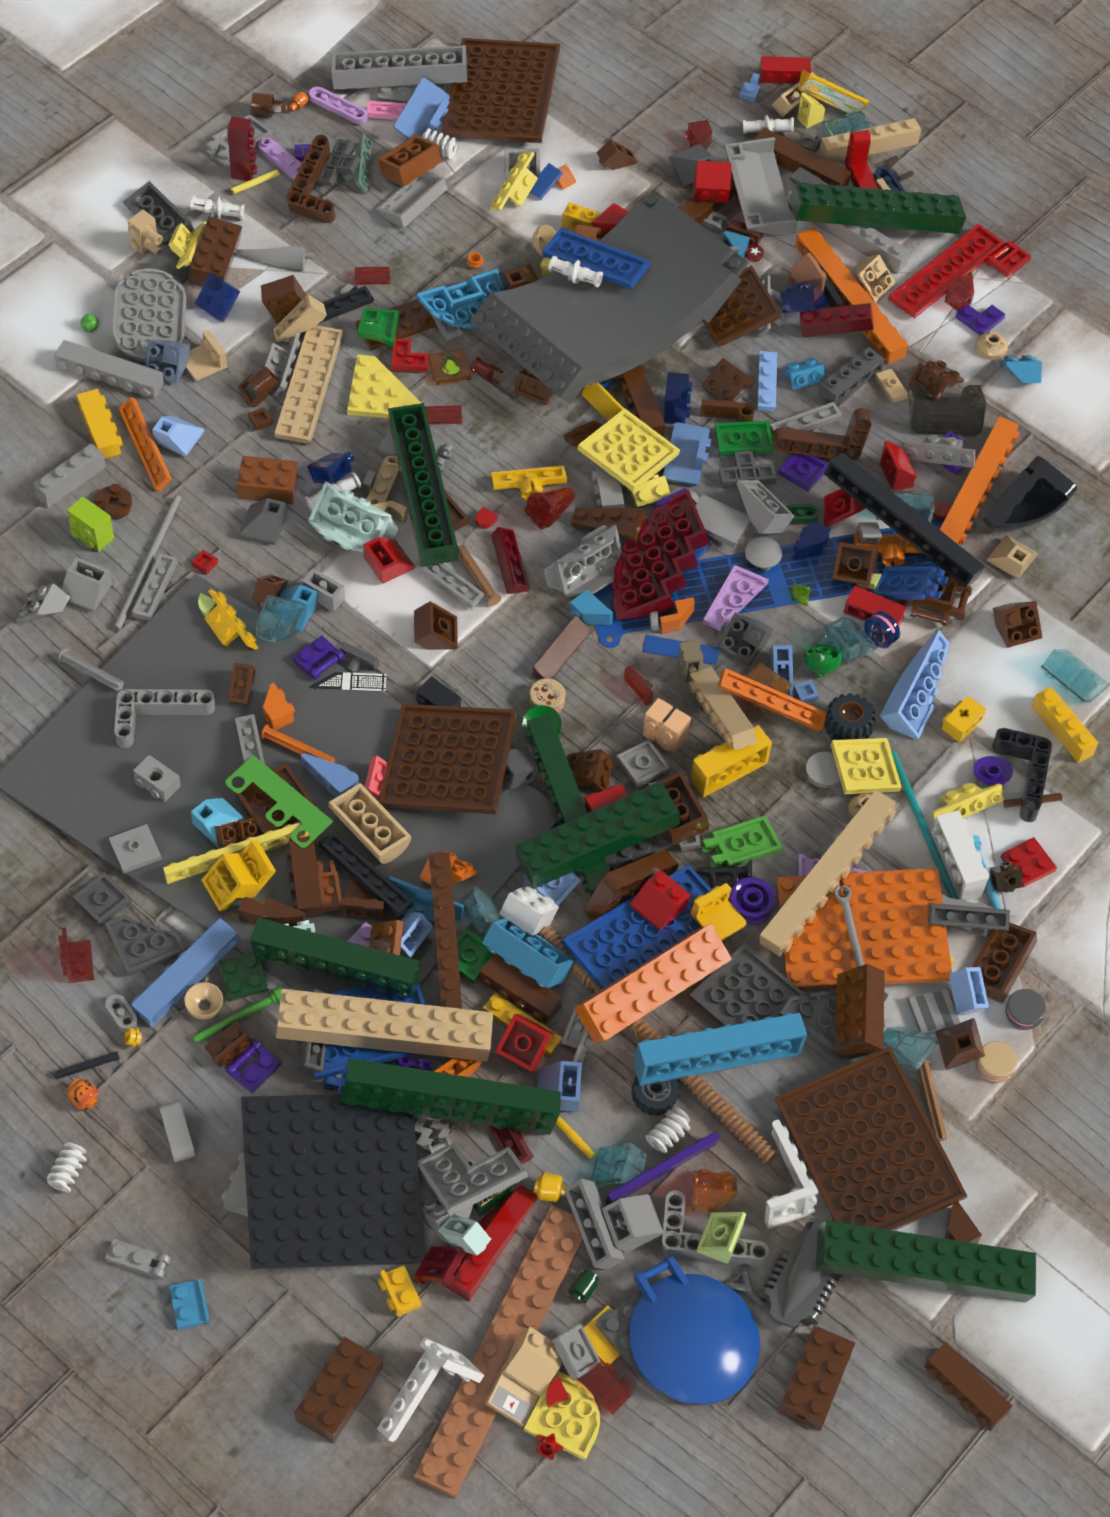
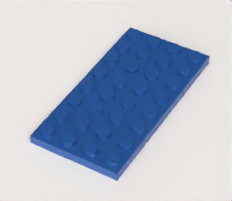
M689 864L669 876L691 895L687 909L661 931L630 907V903L636 897L634 896L562 940V945L600 989L610 985L701 927L691 915L694 900L700 895L708 894L712 889Z

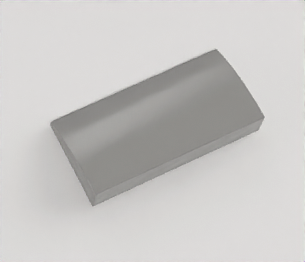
M425 172L421 177L411 181L410 184L404 187L401 186L376 208V212L391 223L405 228L448 189L445 178Z

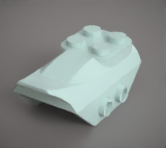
M327 482L324 483L308 520L318 533L324 535L323 538L340 543V546L346 550L351 549L363 552V544L377 537L394 540L399 527L393 522L390 514L372 506L367 499H359L353 496L354 493L349 490H342Z

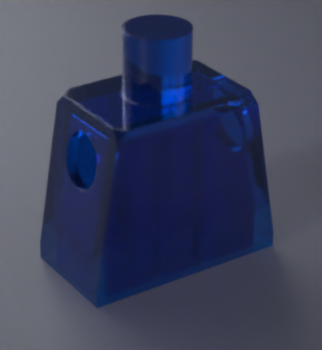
M349 451L345 454L330 453L309 464L307 468L313 482L334 484L352 471L350 463L354 461V456Z

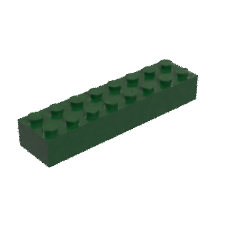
M660 781L515 845L516 858L533 889L680 825V813Z
M259 917L250 939L253 954L260 960L267 961L269 959L276 961L281 966H295L300 971L307 972L309 970L322 977H335L340 982H354L359 987L376 988L381 993L391 992L403 999L408 997L414 998L421 977L419 960Z

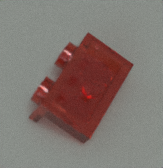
M599 1362L581 1383L614 1415L634 1395L631 1392L633 1387L624 1378L620 1380L615 1375L617 1371L610 1363L604 1364Z

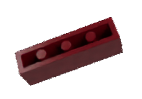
M231 116L227 127L231 178L249 181L252 180L253 175L257 174L258 166L255 165L257 153L254 152L256 140H253L255 128L252 127V120Z
M871 303L800 311L803 337L874 330Z

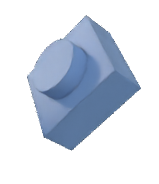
M812 680L793 686L798 700L804 703L818 700L819 694Z

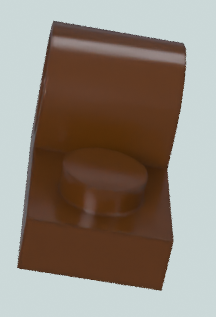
M234 663L228 702L248 705L251 686H253L255 679V667L253 665Z

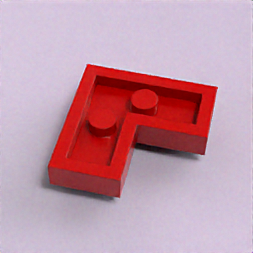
M395 338L392 352V371L428 372V353H411V339Z

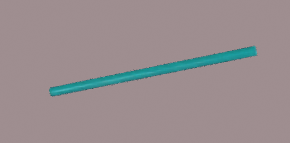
M891 751L900 783L934 863L938 868L949 898L959 899L896 751Z

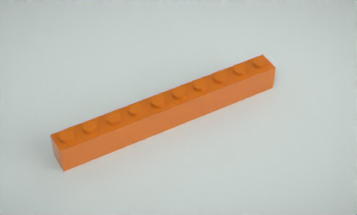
M815 227L798 233L795 247L803 257L807 253H811L813 258L818 261V265L822 267L842 299L843 306L871 303L874 330L862 332L881 357L885 359L884 361L890 364L906 357L908 348L906 340L899 335L897 329L892 326L887 316L880 311L878 305L873 302L868 292L861 287L859 281L854 278L849 268H846L841 258L835 254L831 245L827 244L823 239L822 234Z
M999 416L975 461V467L971 469L940 528L944 534L958 545L964 544L967 537L965 533L966 531L970 532L974 523L972 519H977L980 512L979 506H983L987 499L986 492H991L994 485L992 481L993 479L997 480L1001 471L999 467H1004L1007 460L1005 456L1006 454L1010 455L1014 446L1012 442L1016 443L1020 432H1017L1018 423Z

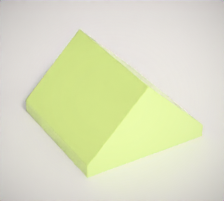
M744 1212L711 1213L696 1251L729 1264L743 1228L746 1214Z

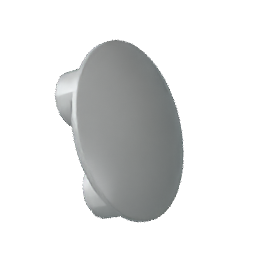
M769 538L753 539L745 548V559L763 571L770 570L782 558L781 547L777 542Z

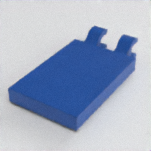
M885 566L873 593L890 600H925L926 596L939 599L942 591H937L938 584L946 585L949 578L943 577L945 571L936 570L935 566Z

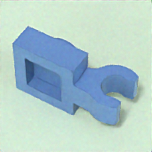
M753 73L750 83H744L739 98L755 103L761 86H758L760 74Z

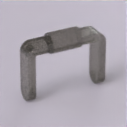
M893 156L884 161L883 167L889 168L899 182L911 177L914 174L913 171L899 176L889 166L898 160L897 156Z

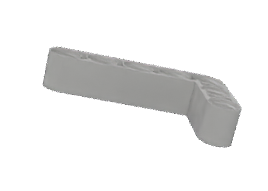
M125 689L117 694L114 726L117 745L121 748H128L133 744L136 715H210L215 711L214 694L209 690Z
M670 1191L666 1196L662 1224L664 1234L661 1236L662 1254L666 1257L672 1255L678 1259L726 1264L698 1253L697 1249L693 1250L688 1247L689 1244H695L698 1247L703 1234L683 1232L685 1196L680 1191ZM677 1201L680 1205L673 1206L670 1202ZM674 1221L678 1225L673 1227L670 1226L668 1222ZM738 1238L734 1249L740 1250L741 1254L736 1255L732 1253L729 1264L756 1268L762 1267L767 1261L769 1247L762 1241ZM666 1242H674L676 1246L669 1247ZM759 1251L763 1256L757 1257L753 1252Z

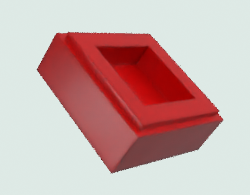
M202 550L191 562V565L207 575L218 563V558Z

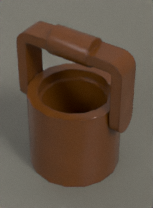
M252 94V115L273 116L274 111L285 112L289 107L287 101L274 100V94Z
M264 365L254 375L251 374L239 384L238 389L244 401L252 407H256L267 398V394L280 382L274 373ZM249 384L260 395L254 401H252L247 391L244 390Z

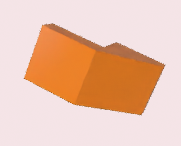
M693 597L675 601V614L660 617V630L662 634L681 630L694 612Z

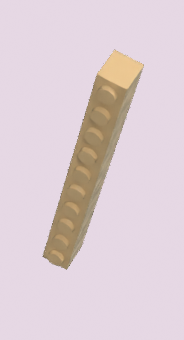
M878 790L873 792L762 931L759 944L779 957L784 951H789L793 944V939L803 933L804 925L814 919L816 910L826 904L827 896L831 892H835L842 877L845 879L848 876L853 863L857 864L860 861L862 852L871 847L876 834L880 835L885 828L884 824L894 818L896 814V802Z

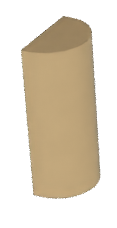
M361 783L329 802L331 811L382 864L393 861L408 847L411 835Z

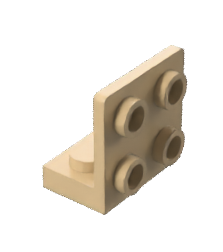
M209 329L202 332V345L189 351L186 369L195 381L227 368L226 352Z

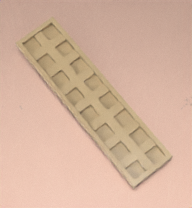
M316 326L306 331L274 433L275 438L311 444L343 338V330Z

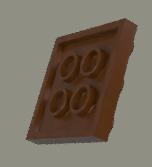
M287 763L272 770L316 806ZM253 782L241 793H235L249 816L256 817L257 828L262 835L268 831H275L298 821L296 817L291 816L280 827L272 824L266 818V813L277 802ZM275 810L272 813L274 821H281L285 817L282 810Z

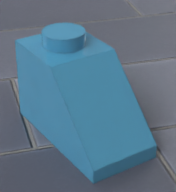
M585 590L570 602L571 616H577L585 625H611L613 623V612L588 590Z

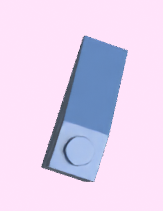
M773 645L770 647L772 687L774 690L794 698L792 645Z
M303 753L301 755V766L335 798L359 784L358 775L345 766Z

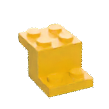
M251 840L241 853L222 854L201 881L219 912H223L230 907L236 898H254L276 870L258 840Z

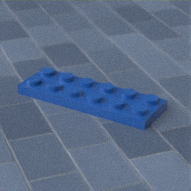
M560 228L542 250L543 256L549 259L557 256L558 259L571 262L572 264L579 260L580 267H586L595 272L601 271L603 272V279L628 289H632L650 267L649 260Z

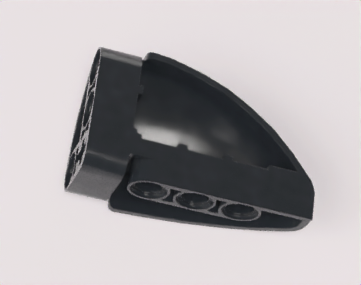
M1036 456L1013 481L982 521L990 528L996 530L1020 529L1040 523L1058 512L1077 491V486L1045 459Z

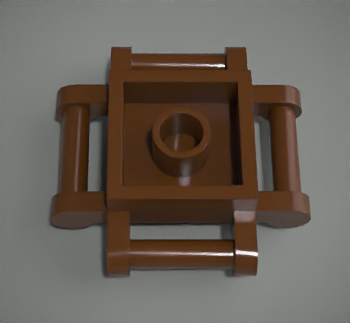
M945 572L943 577H948L949 579L946 585L938 584L937 591H942L939 599L926 596L925 600H899V603L904 606L913 605L910 617H920L935 621L947 627L949 616H954L957 620L965 619V608L968 597L972 593V587L968 586L965 588ZM956 592L961 593L958 608L952 607ZM918 607L943 613L944 616L919 610Z

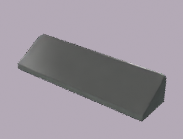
M928 903L927 906L929 924L1009 931L1010 910L938 903Z
M316 989L310 991L316 993H325ZM301 1041L297 1070L323 1072L326 1044Z

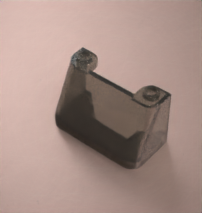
M909 382L910 425L915 433L946 435L951 431L956 435L975 436L981 433L986 410V400L981 385L966 386L962 390L961 398L941 397L940 399H934L933 397L926 396V388L923 384Z

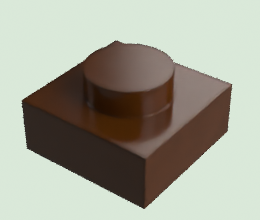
M265 407L248 413V418L256 431L273 424V419Z

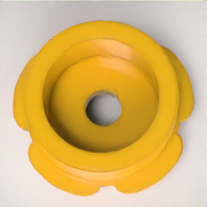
M138 1027L128 1028L125 1032L124 1043L131 1046V1048H134L136 1044L138 1045L141 1042L142 1033L139 1032Z

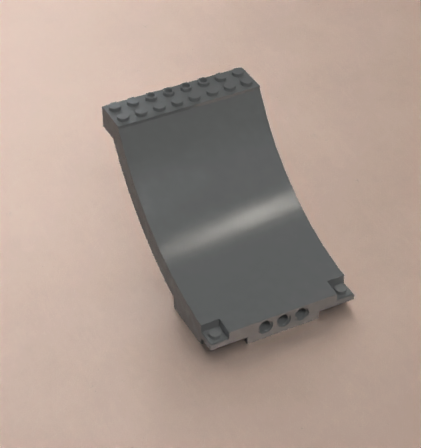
M653 190L644 204L638 201L631 211L598 241L650 261V267L632 289L602 279L599 287L583 281L575 284L568 280V276L555 271L530 284L496 293L491 292L470 320L477 328L569 404L573 402L584 386L613 378L645 363L682 338L703 319L709 323L741 282L739 276L749 264L747 260L655 190Z

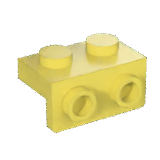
M658 474L652 476L634 492L631 491L636 508L654 503L671 495L665 476L659 477Z

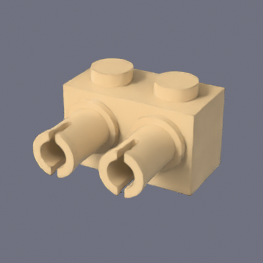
M141 210L127 220L130 245L142 254L149 250L157 257L164 249L159 245L163 240V236L157 233L155 218L145 210Z

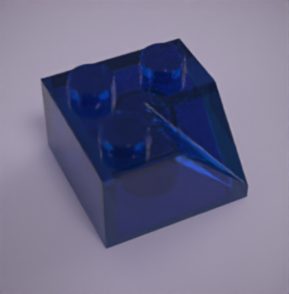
M796 282L786 286V289L780 292L782 313L816 311L828 304V300L820 286L813 287V284L803 285V282Z
M667 373L663 419L665 424H675L677 422L685 424L686 418L690 416V407H687V404H690L691 393L688 392H692V381H689V374Z

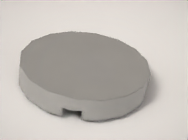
M818 752L808 759L805 772L812 784L820 788L837 786L841 782L833 753Z

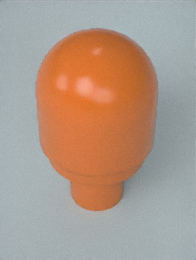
M298 92L292 98V104L288 107L289 110L294 112L296 109L302 108L308 102L307 94Z

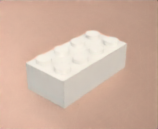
M959 811L936 816L931 835L958 898L966 901L981 898L989 879V873L987 868L983 867L980 852L976 851L974 838L967 830L965 818L961 816Z

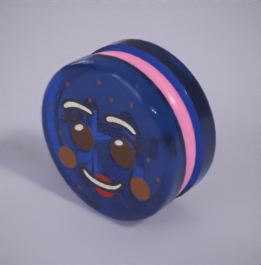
M878 611L864 623L867 637L879 648H888L900 638V628L897 622L886 612Z

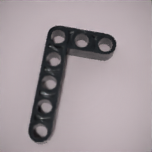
M1000 728L996 732L992 744L993 749L1001 754L1029 760L1019 814L1023 821L1034 822L1037 819L1042 804L1052 743L1045 737L1008 728Z

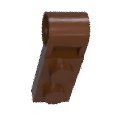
M702 399L700 416L737 419V422L753 421L755 408L748 403Z

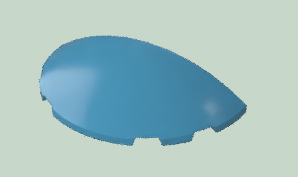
M498 269L473 276L466 282L450 287L443 285L418 293L416 297L430 313L441 321L464 329H476L477 327L470 322L471 318L491 292L503 291L505 287Z

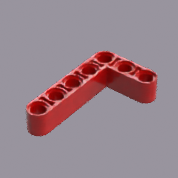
M868 129L850 132L845 166L847 170L851 171L850 180L853 187L878 189L867 163L871 143Z

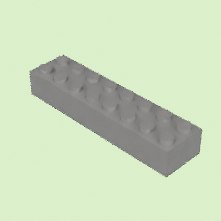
M466 45L332 53L331 74L333 89L418 85L422 78L428 79L433 84L467 82Z

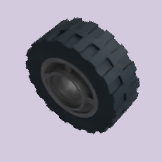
M636 1076L631 1090L632 1100L635 1102V1106L641 1109L643 1113L656 1116L665 1114L673 1108L677 1101L679 1083H677V1079L640 1086ZM656 1088L660 1093H654L651 1089Z

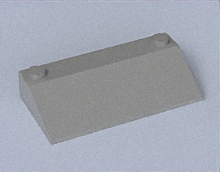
M775 137L725 144L728 162L732 163L731 173L746 229L772 235L796 233L798 221L795 218L792 219L774 155Z

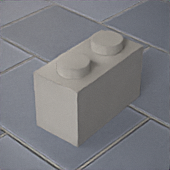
M314 568L302 580L303 586L318 591V603L333 612L345 600L344 586Z

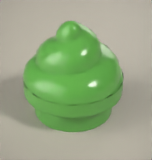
M86 314L81 318V326L85 331L93 332L97 329L99 320L96 316Z

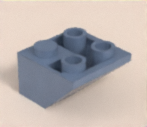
M148 340L145 367L163 372V380L178 383L188 364L190 345L177 341Z

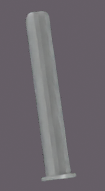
M67 648L60 651L58 655L60 663H66L115 691L123 689L124 682L70 653Z

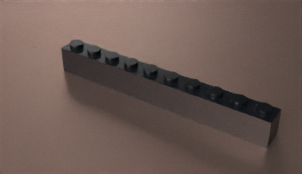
M841 453L829 462L824 472L825 476L961 585L967 588L979 578L985 565L847 455Z

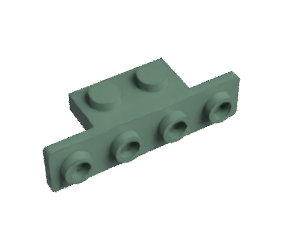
M362 133L360 134L359 146L353 148L349 154L358 155L361 160L354 174L342 173V177L346 181L356 177V185L365 194L368 193L372 142Z

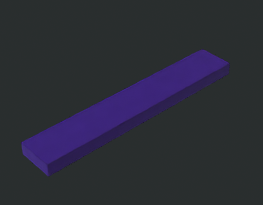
M713 1132L608 1193L605 1200L606 1203L609 1205L621 1198L628 1197L715 1146L720 1137L716 1132Z

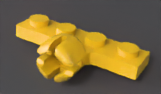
M564 465L491 472L494 490L519 488L522 498L527 502H531L530 497L534 498V502L539 501L543 496L542 486L567 483Z

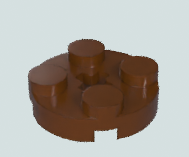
M119 484L105 487L94 496L95 505L109 514L113 520L121 519L131 511V494ZM111 501H116V502H117V504H115V505H114L113 503H111V504H109V503H110Z

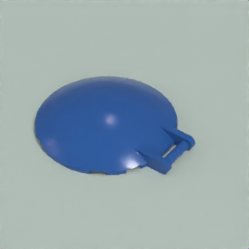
M672 1255L665 1257L663 1262L643 1272L638 1271L633 1274L634 1281L643 1295L637 1302L630 1318L629 1346L633 1360L645 1380L655 1390H660L670 1396V1399L685 1404L709 1405L730 1398L742 1389L752 1376L760 1353V1337L757 1323L745 1301L733 1289L716 1279L697 1274H684ZM669 1269L672 1275L651 1286L649 1285L647 1279Z

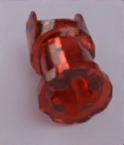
M477 357L472 363L471 372H477L483 375L484 379L494 384H500L493 377L494 371L498 373H504V371L493 364L489 365L483 362L480 357Z

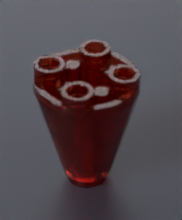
M561 487L533 493L528 497L527 506L524 508V511L537 524L539 529L549 528L572 504L575 499V492L570 487Z

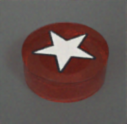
M750 245L747 248L746 257L748 260L758 262L763 258L764 250L761 246Z

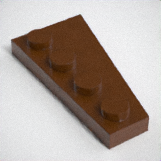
M575 508L571 524L573 527L594 531L603 525L607 527L616 525L619 538L623 539V537H626L630 541L636 542L646 512L644 508Z

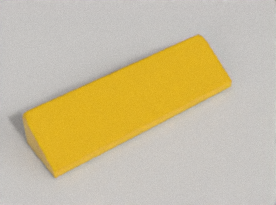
M600 383L587 385L582 391V396L607 421L624 409Z

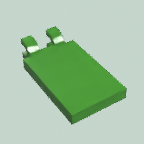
M762 816L712 832L711 838L702 840L703 845L700 850L704 855L715 849L717 855L711 856L712 861L708 864L710 867H721L724 864L727 867H735L747 863L749 860L753 861L781 852L783 847L766 816Z

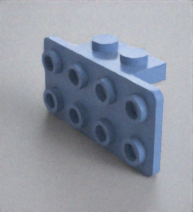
M422 78L393 125V128L407 139L415 134L422 136L428 128L431 131L433 129L436 130L441 123L439 119L443 118L449 110L446 107L449 104L450 96L428 79Z
M678 422L674 424L670 443L680 449V453L665 466L663 476H665L666 481L691 486L699 485L703 463L707 464L709 453L706 452V449L710 450L712 439L709 438V428Z

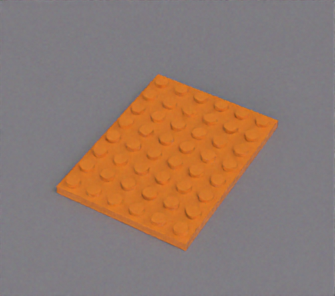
M938 868L849 873L845 879L842 877L839 881L841 887V894L839 896L842 898L846 897V894L843 893V885L851 889L849 903L864 965L869 964L885 971V985L950 981L949 974L952 973L946 925H934L928 922V903L943 904ZM806 876L776 878L779 910ZM831 892L827 896L826 904L816 910L814 919L804 925L803 933L793 939V944L789 951L783 952L786 978L800 990L837 988V974L856 968L842 905L836 900L835 892Z

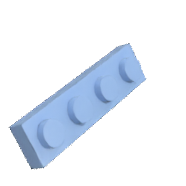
M760 351L757 411L775 412L777 352Z

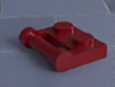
M431 1246L415 1273L416 1283L441 1282L445 1285L452 1284L454 1273L460 1266L466 1252L462 1247ZM430 1270H443L442 1273H429Z

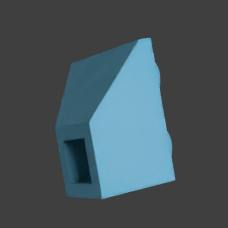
M223 798L206 799L191 811L192 824L218 849L223 846H218L215 826L244 818Z

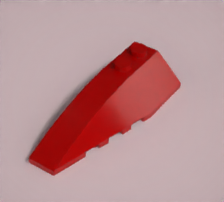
M521 1184L478 1222L491 1238L485 1250L478 1256L466 1252L460 1266L454 1273L452 1284L437 1283L470 1302L538 1199L537 1194ZM437 1270L436 1273H442L443 1270Z

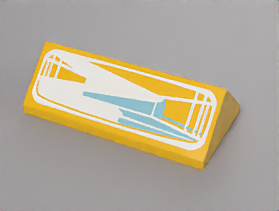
M805 70L801 72L799 91L854 117H857L869 102V100Z

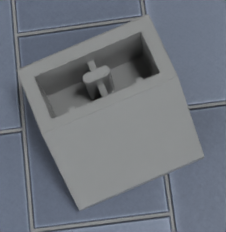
M76 557L67 570L62 591L70 596L68 602L94 612L112 585L111 572L108 569Z
M648 1194L621 1198L602 1208L616 1248L625 1253L664 1234Z

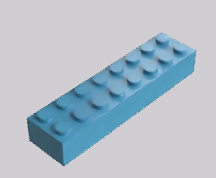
M786 1013L780 1017H765L759 1021L748 1020L742 1024H727L721 1028H706L700 1032H685L679 1036H664L657 1040L647 1039L638 1043L633 1066L641 1086L798 1056L801 1054L807 1032L800 1013Z

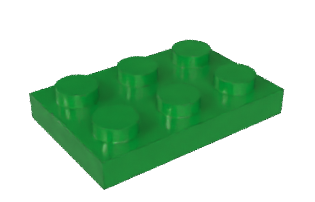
M769 420L715 423L714 429L719 456H734V452L753 451V454H772L774 451Z

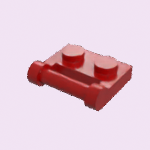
M1007 241L1001 249L986 258L985 264L989 267H994L1008 278L1028 263L1031 255L1012 241ZM1010 252L1008 255H1006V256H1005L1004 258H1002L1000 261L998 260V259H999L1000 257H1002L1005 253Z

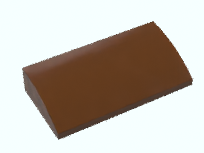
M1010 922L1009 931L992 930L972 966L981 968L988 998L1002 1004L1004 1003L1037 943V932Z

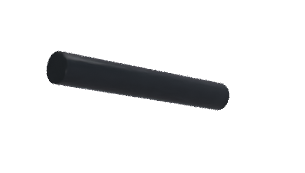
M116 1051L57 1070L56 1075L60 1079L119 1060L120 1058Z

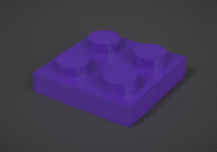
M793 453L779 469L778 474L809 492L822 478L828 464L816 456Z

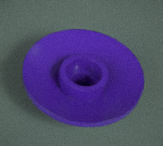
M996 756L982 757L975 762L973 767L976 778L988 785L1005 784L1013 775L1010 763Z

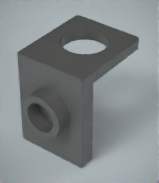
M821 125L815 137L804 133L798 145L816 153L820 147L821 139L826 137L824 136L825 126ZM811 140L813 144L806 145L804 141Z

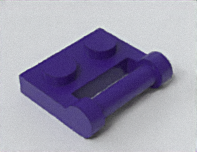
M323 635L293 656V661L313 680L319 678L322 672L337 661L341 662L345 659L343 652L335 648ZM330 654L332 655V656H331L330 658H328L326 661H324V662L321 663L319 666H317L316 668H314L315 665H317L319 662H321L322 660H324V659H325L326 657H328Z
M253 1039L249 1048L224 1069L233 1079L253 1094L282 1064L258 1040ZM255 1052L259 1054L242 1073L237 1071Z

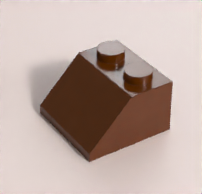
M839 542L832 579L870 586L878 557L877 548Z
M431 601L414 610V642L428 650L457 649V616Z

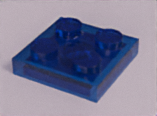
M210 273L194 304L217 320L224 322L240 290L215 273Z

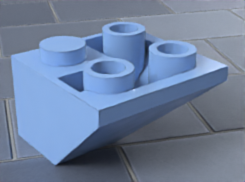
M162 416L152 431L157 445L186 457L205 432V429L175 416Z

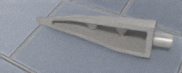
M286 246L272 249H236L237 253L259 262L294 270H304L306 259L314 260L315 253L306 252L305 247Z

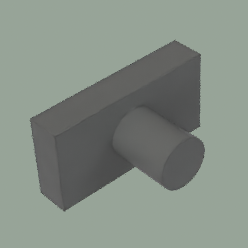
M344 641L340 646L344 656L351 659L346 667L351 673H357L361 664L375 671L380 665L377 657Z

